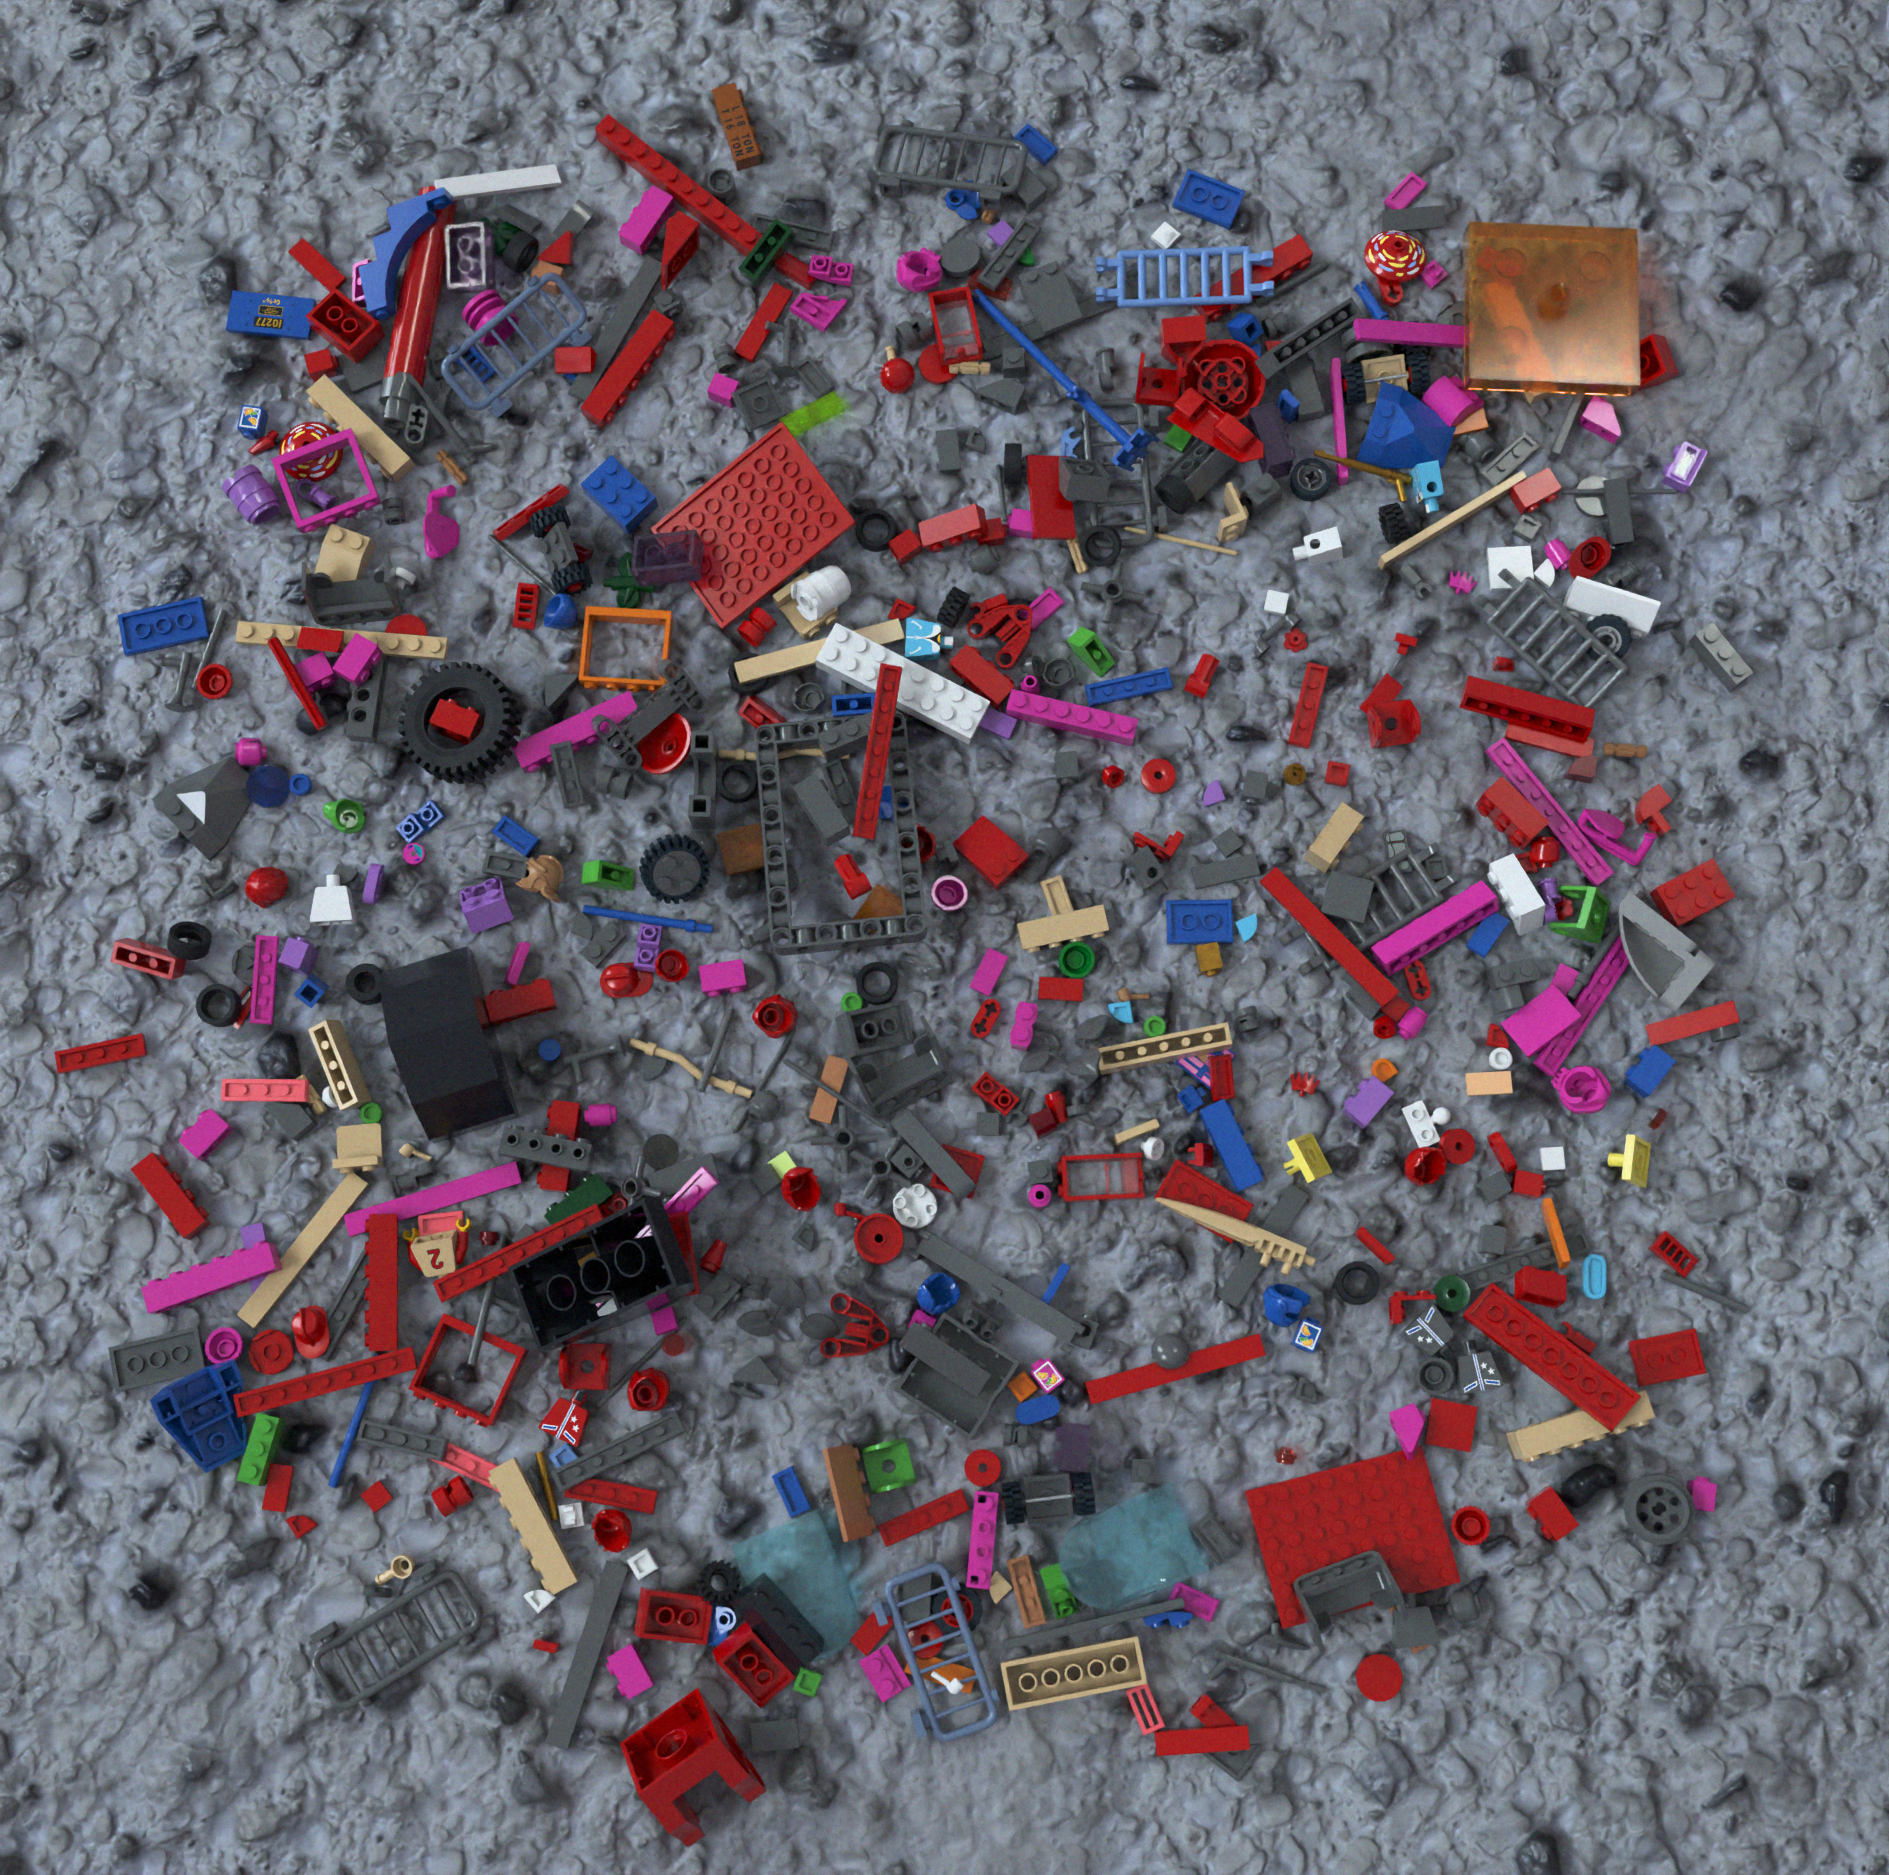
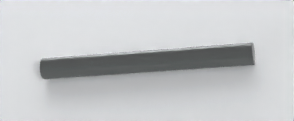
M1324 259L1276 287L1273 291V297L1261 296L1254 300L1256 307H1261L1329 267L1328 262Z
M220 609L191 685V689L199 691L196 686L197 675H199V671L203 667L205 668L206 665H209L228 614L223 609Z
M726 1009L697 1087L699 1092L705 1093L735 1012L731 1009Z
M1665 1270L1660 1274V1278L1744 1314L1749 1309V1306Z

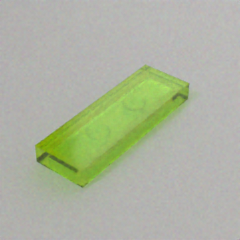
M833 391L780 418L779 423L783 422L795 437L845 410L837 394Z

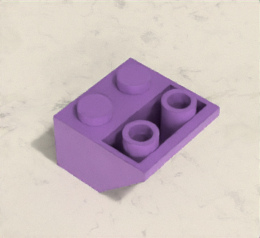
M501 877L491 878L484 883L468 886L464 890L459 891L463 914L472 934L514 919Z

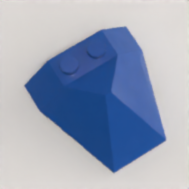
M1381 381L1375 399L1376 404L1365 438L1361 442L1356 460L1381 468L1395 469L1414 468L1417 464L1438 460L1439 467L1443 468L1456 427H1449L1435 411L1402 387Z
M235 1359L204 1367L162 1388L149 1400L158 1422L205 1473L245 1453L247 1448L246 1423L244 1422V1417L238 1418L233 1395L242 1393L243 1378Z

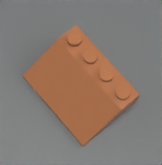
M846 1444L822 1449L843 1541L848 1542L873 1535V1530L877 1529L874 1515L869 1516L867 1508L871 1506L869 1493H864L862 1484H865L866 1480L863 1470L859 1471L857 1461H861L858 1447L853 1448V1444Z

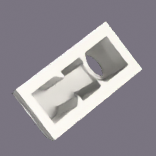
M1337 527L1303 537V546L1292 548L1295 561L1308 558L1309 565L1343 559L1342 545Z
M327 875V887L315 888L310 922L314 926L357 924L351 890L347 886H340L339 875Z

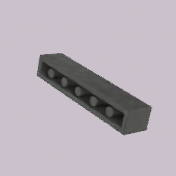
M1350 297L1266 352L1255 363L1267 380L1348 327L1356 318L1361 317L1363 313L1352 297Z

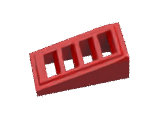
M518 583L513 628L535 630L541 596L539 585ZM523 600L533 601L532 604L522 603ZM521 609H527L532 611L531 613L521 612ZM520 617L531 618L530 622L520 621L519 619Z
M1662 1231L1648 1248L1683 1278L1688 1275L1699 1261L1667 1231ZM1665 1241L1668 1242L1669 1244L1662 1251L1660 1247L1664 1244ZM1674 1247L1675 1251L1669 1257L1667 1253ZM1680 1252L1682 1256L1677 1261V1263H1675L1673 1260ZM1686 1258L1689 1259L1688 1264L1682 1269L1680 1265Z

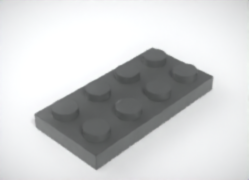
M198 1326L108 1347L116 1392L185 1377L207 1367L200 1327Z

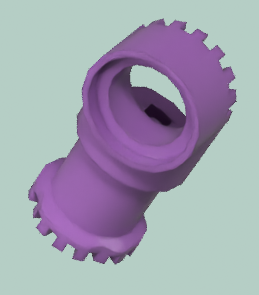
M300 479L295 485V490L301 499L307 500L310 503H316L323 508V511L333 508L332 505H335L333 503H336V496L327 494L322 490V487L309 479ZM303 485H310L312 487L311 492L308 494H302L300 489Z
M1551 877L1548 880L1545 878V881L1542 879V881L1537 882L1538 888L1541 889L1542 900L1545 903V923L1558 921L1554 905L1562 900L1556 888L1557 879Z

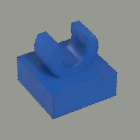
M1191 1084L1182 1090L1177 1097L1190 1114L1203 1104L1201 1098L1207 1093L1203 1087L1195 1090Z

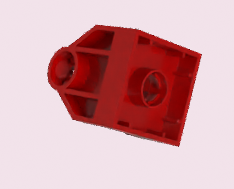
M698 1688L620 1743L638 1796L666 1831L682 1841L688 1848L706 1834L699 1825V1817L683 1793L709 1774L717 1770L730 1788L740 1794L749 1804L767 1791L761 1776L726 1723Z

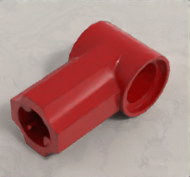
M1203 653L1194 673H1191L1184 691L1204 699L1220 661L1210 654Z
M843 854L834 861L835 868L844 881V887L851 900L872 890L868 878L864 872L861 873L851 854Z

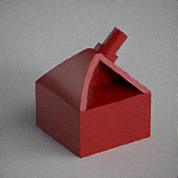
M1204 315L1163 318L1161 320L1159 328L1161 356L1176 366L1179 356H1183L1184 366L1189 355L1207 341ZM1195 359L1191 364V368L1200 374L1198 369L1199 362H1197L1198 359Z

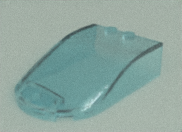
M1173 1481L1087 1516L1071 1527L1060 1547L1059 1570L1064 1584L1073 1596L1095 1608L1113 1609L1209 1570V1566L1203 1564L1172 1489V1486H1175Z
M819 1509L731 1546L746 1584L749 1585L765 1572L825 1640L823 1652L811 1662L828 1659L845 1647L852 1637L856 1626L857 1605Z

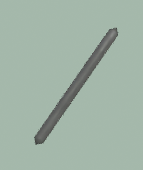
M997 464L996 473L1002 521L1006 522L1008 518L1001 465Z

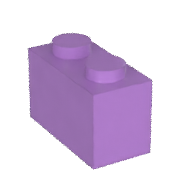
M298 936L296 939L288 937L278 962L288 970L308 977L312 973L319 952L314 949L315 945L309 943L307 939Z
M1374 1075L1369 1080L1365 1077L1357 1087L1360 1089L1356 1096L1351 1094L1343 1103L1346 1108L1342 1112L1362 1129L1394 1094L1391 1089Z

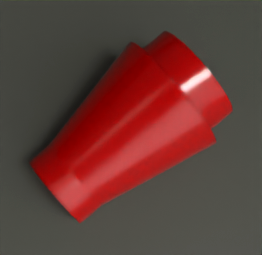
M1059 1090L1044 1095L1046 1099L1044 1103L1049 1107L1056 1124L1068 1121L1066 1100L1062 1091Z
M715 1239L712 1246L700 1259V1268L709 1273L716 1274L721 1269L727 1243Z

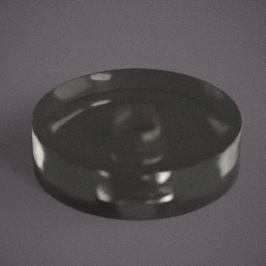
M657 1134L646 1141L643 1147V1155H647L646 1163L651 1168L661 1170L675 1165L679 1158V1147L672 1137L665 1134ZM660 1148L665 1149L663 1156L657 1155V1151Z

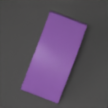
M640 924L634 970L656 972L655 961L660 952L662 926Z

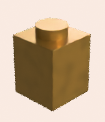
M1218 942L1195 946L1194 953L1199 975H1205L1206 977L1219 975L1218 972L1222 970L1223 965Z

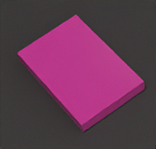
M1553 984L1503 1021L1501 1026L1529 1059L1583 1018L1556 985Z

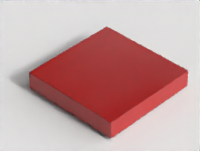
M942 1143V1147L977 1185L985 1156ZM934 1172L930 1187L952 1193ZM975 1189L966 1198L973 1199Z
M1431 1398L1424 1444L1470 1453L1477 1407Z

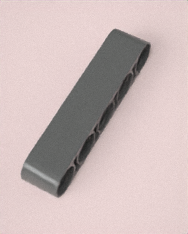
M907 1107L890 1121L894 1128L960 1201L978 1187Z

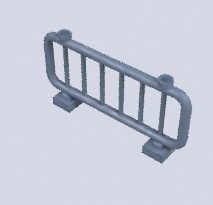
M546 273L540 278L537 275L533 276L527 281L529 287L460 346L454 343L446 350L449 355L442 361L441 373L470 409L480 411L491 405L492 407L488 410L493 417L498 418L513 405L509 398H500V396L552 353L556 347H559L569 337L571 339L567 342L569 347H581L592 338L587 330H579L587 319V311L584 305L558 274ZM549 281H553L558 285L578 311L579 317L573 324L570 325L541 289ZM537 291H539L567 327L555 339L525 302ZM520 305L525 307L551 340L540 352H538L510 317V314ZM505 318H507L535 353V356L524 365L520 363L493 329ZM488 332L493 334L520 368L508 379L478 344V341ZM473 345H475L504 381L493 392L489 391L461 356ZM455 360H460L488 395L482 401L475 402L451 374L449 367Z
M930 1563L889 1579L884 1589L886 1602L882 1603L881 1597L873 1599L872 1607L879 1627L888 1624L887 1616L891 1615L925 1713L921 1714L919 1708L910 1711L918 1739L927 1736L926 1728L930 1727L937 1739L950 1742L992 1726L998 1717L996 1702H999L1000 1698L996 1687L991 1689L957 1593V1591L961 1590L957 1576L952 1578L948 1568L940 1563ZM932 1572H938L942 1576L945 1586L896 1603L893 1590L897 1585ZM947 1590L953 1608L904 1625L898 1607ZM950 1613H955L960 1627L959 1631L912 1647L907 1629ZM959 1635L963 1636L968 1650L967 1653L920 1670L914 1654L915 1651ZM970 1657L976 1675L959 1681L965 1684L978 1679L984 1697L935 1714L930 1696L948 1689L946 1686L928 1692L922 1674ZM986 1701L989 1710L987 1718L951 1732H943L941 1730L938 1718Z

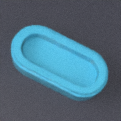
M1591 1254L1585 1257L1582 1262V1291L1587 1298L1597 1300L1605 1295L1607 1289L1606 1261L1598 1254Z

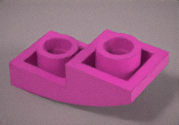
M812 255L809 267L810 276L834 284L851 286L854 264L833 262V257Z

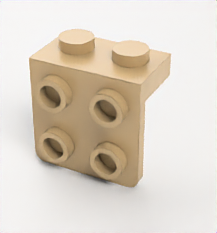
M1231 482L1226 484L1223 496L1231 516L1220 520L1217 532L1220 543L1224 541L1232 542L1238 536L1244 534L1247 518L1249 517L1246 506H1242L1239 501L1240 493L1237 487H1233Z
M380 1124L350 1125L337 1128L338 1159H332L333 1169L340 1171V1174L354 1173V1170L362 1169V1172L376 1171V1168H383L382 1127Z

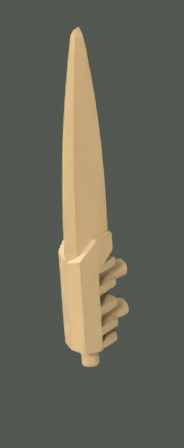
M1158 1197L1155 1199L1156 1202L1204 1227L1241 1242V1244L1248 1247L1255 1245L1254 1252L1263 1253L1259 1264L1264 1267H1268L1271 1258H1275V1261L1284 1262L1280 1273L1285 1276H1289L1292 1267L1299 1270L1302 1263L1313 1267L1316 1258L1305 1254L1307 1247L1219 1212Z

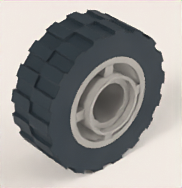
M1602 614L1588 622L1586 628L1619 659H1622L1624 654L1628 652L1632 640L1631 629L1628 627V623L1623 621L1620 616H1614V614ZM1610 635L1613 641L1605 643L1602 641L1601 636ZM1593 646L1586 652L1589 658L1595 661L1602 655Z

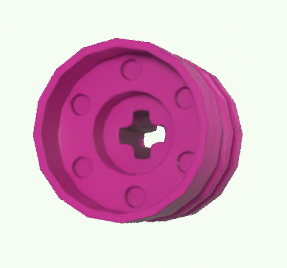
M489 289L483 291L471 299L465 306L462 318L476 332L506 307V302L496 290ZM512 312L510 317L518 325L519 318ZM507 318L493 328L503 341L515 331V328ZM488 332L480 339L487 347L500 344L491 332Z

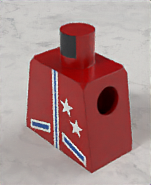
M576 1389L570 1401L560 1397L538 1428L580 1448L591 1414L589 1410L582 1407L588 1395Z

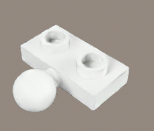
M1422 1100L1401 1109L1419 1148L1429 1147L1438 1143L1440 1138L1433 1124L1445 1125L1451 1118L1449 1110L1444 1107L1435 1109L1433 1115L1429 1116Z

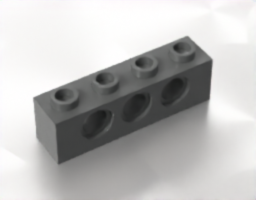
M382 655L379 663L373 665L369 673L373 674L370 680L361 683L359 687L350 683L352 697L347 703L348 721L344 723V733L350 741L376 743L388 668V660L384 655ZM370 694L368 700L361 701L363 695ZM367 715L364 721L358 722L359 716Z

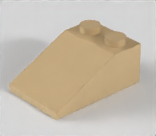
M331 524L322 543L315 573L323 572L330 576L333 582L362 579L376 546L369 537Z

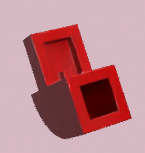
M1660 784L1651 788L1639 799L1634 812L1638 825L1647 821L1649 830L1659 838L1671 829V826L1659 811L1672 802Z

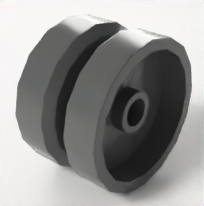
M1354 327L1347 330L1340 337L1342 349L1344 352H1347L1345 355L1347 365L1359 363L1361 366V360L1392 356L1393 354L1390 343L1356 341Z

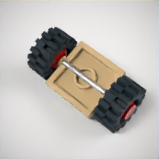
M1424 353L1407 355L1405 359L1404 354L1361 360V366L1359 363L1341 366L1342 392L1346 404L1364 402V400L1365 403L1375 402L1381 381L1402 387L1407 392L1409 391L1410 394L1426 392L1430 388V369H1428L1429 364Z

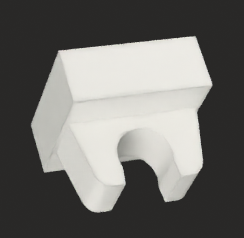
M582 1502L558 1506L561 1529L585 1525Z

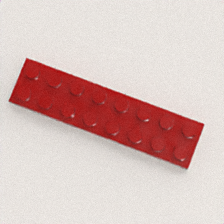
M1491 1283L1463 1314L1465 1320L1611 1433L1641 1398L1638 1393L1494 1283Z

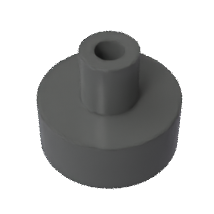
M1037 655L1027 657L1024 665L1021 666L1022 673L1032 675L1035 678L1042 676L1044 666L1041 658Z
M1080 1097L1071 1098L1072 1106L1066 1108L1067 1117L1089 1114L1088 1104H1081Z

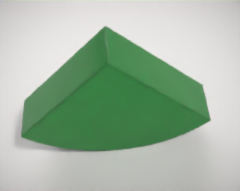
M1030 247L1018 261L1026 267L1035 266Z

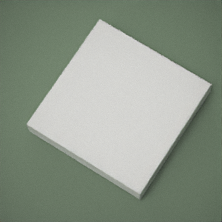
M1530 546L1498 547L1486 550L1490 591L1514 590L1498 576L1503 568L1509 570L1520 582L1526 577H1531L1534 580Z

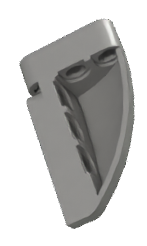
M1628 892L1618 905L1619 932L1629 964L1646 989L1674 1012L1703 980L1716 962L1702 950L1697 949V944L1631 892Z

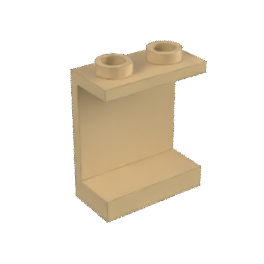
M807 570L772 595L775 605L804 641L808 638L813 639L820 633V629L826 625H832L839 616L836 607L823 614L816 621L815 619L808 621L798 611L796 606L799 603L797 599H792L790 589L791 585L801 579L804 580L810 575Z

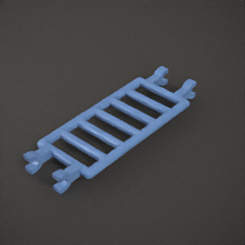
M1249 246L1125 250L1117 253V259L1096 257V273L1117 270V289L1096 287V303L1117 300L1119 308L1249 304L1252 302L1253 295L1273 297L1274 281L1252 284V265L1273 267V251L1251 254ZM1222 255L1223 296H1210L1209 256ZM1230 255H1243L1244 295L1231 296ZM1201 256V297H1189L1188 257ZM1167 257H1180V297L1168 298ZM1146 258H1159V298L1147 299ZM1125 259H1138V299H1125Z

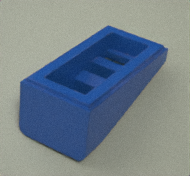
M472 346L467 350L470 354L464 360L468 363L473 357L476 358L470 365L472 370L479 362L483 364L476 371H473L485 383L496 371ZM459 359L455 360L459 366L469 373ZM487 368L489 371L481 377L479 374Z

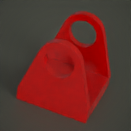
M1141 352L1135 403L1174 407L1179 397L1183 356L1178 358L1177 369L1172 370L1144 367L1145 353ZM1160 385L1162 388H1155L1153 386Z
M1410 699L1366 705L1372 749L1413 743L1420 736V716ZM1390 717L1396 721V726L1392 730H1388L1385 727V721Z
M571 1343L564 1346L559 1356V1378L563 1389L610 1390L612 1344ZM586 1360H591L594 1364V1369L590 1373H584L582 1370V1364Z

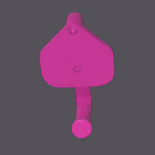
M453 485L433 490L427 498V511L423 520V535L425 536V552L430 559L443 557L459 544L460 530L457 522L439 514L440 498L445 496L454 497L456 494V488Z
M1585 808L1577 821L1579 830L1587 840L1630 865H1638L1650 850L1654 840L1657 839V836L1653 833H1644V840L1637 851L1616 840L1621 838L1625 825L1613 815L1605 811ZM1590 820L1599 831L1587 825V822Z

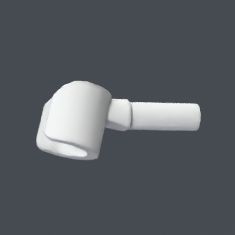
M935 1671L931 1674L932 1677L943 1683L952 1694H957L964 1687L956 1677L949 1682L948 1679Z

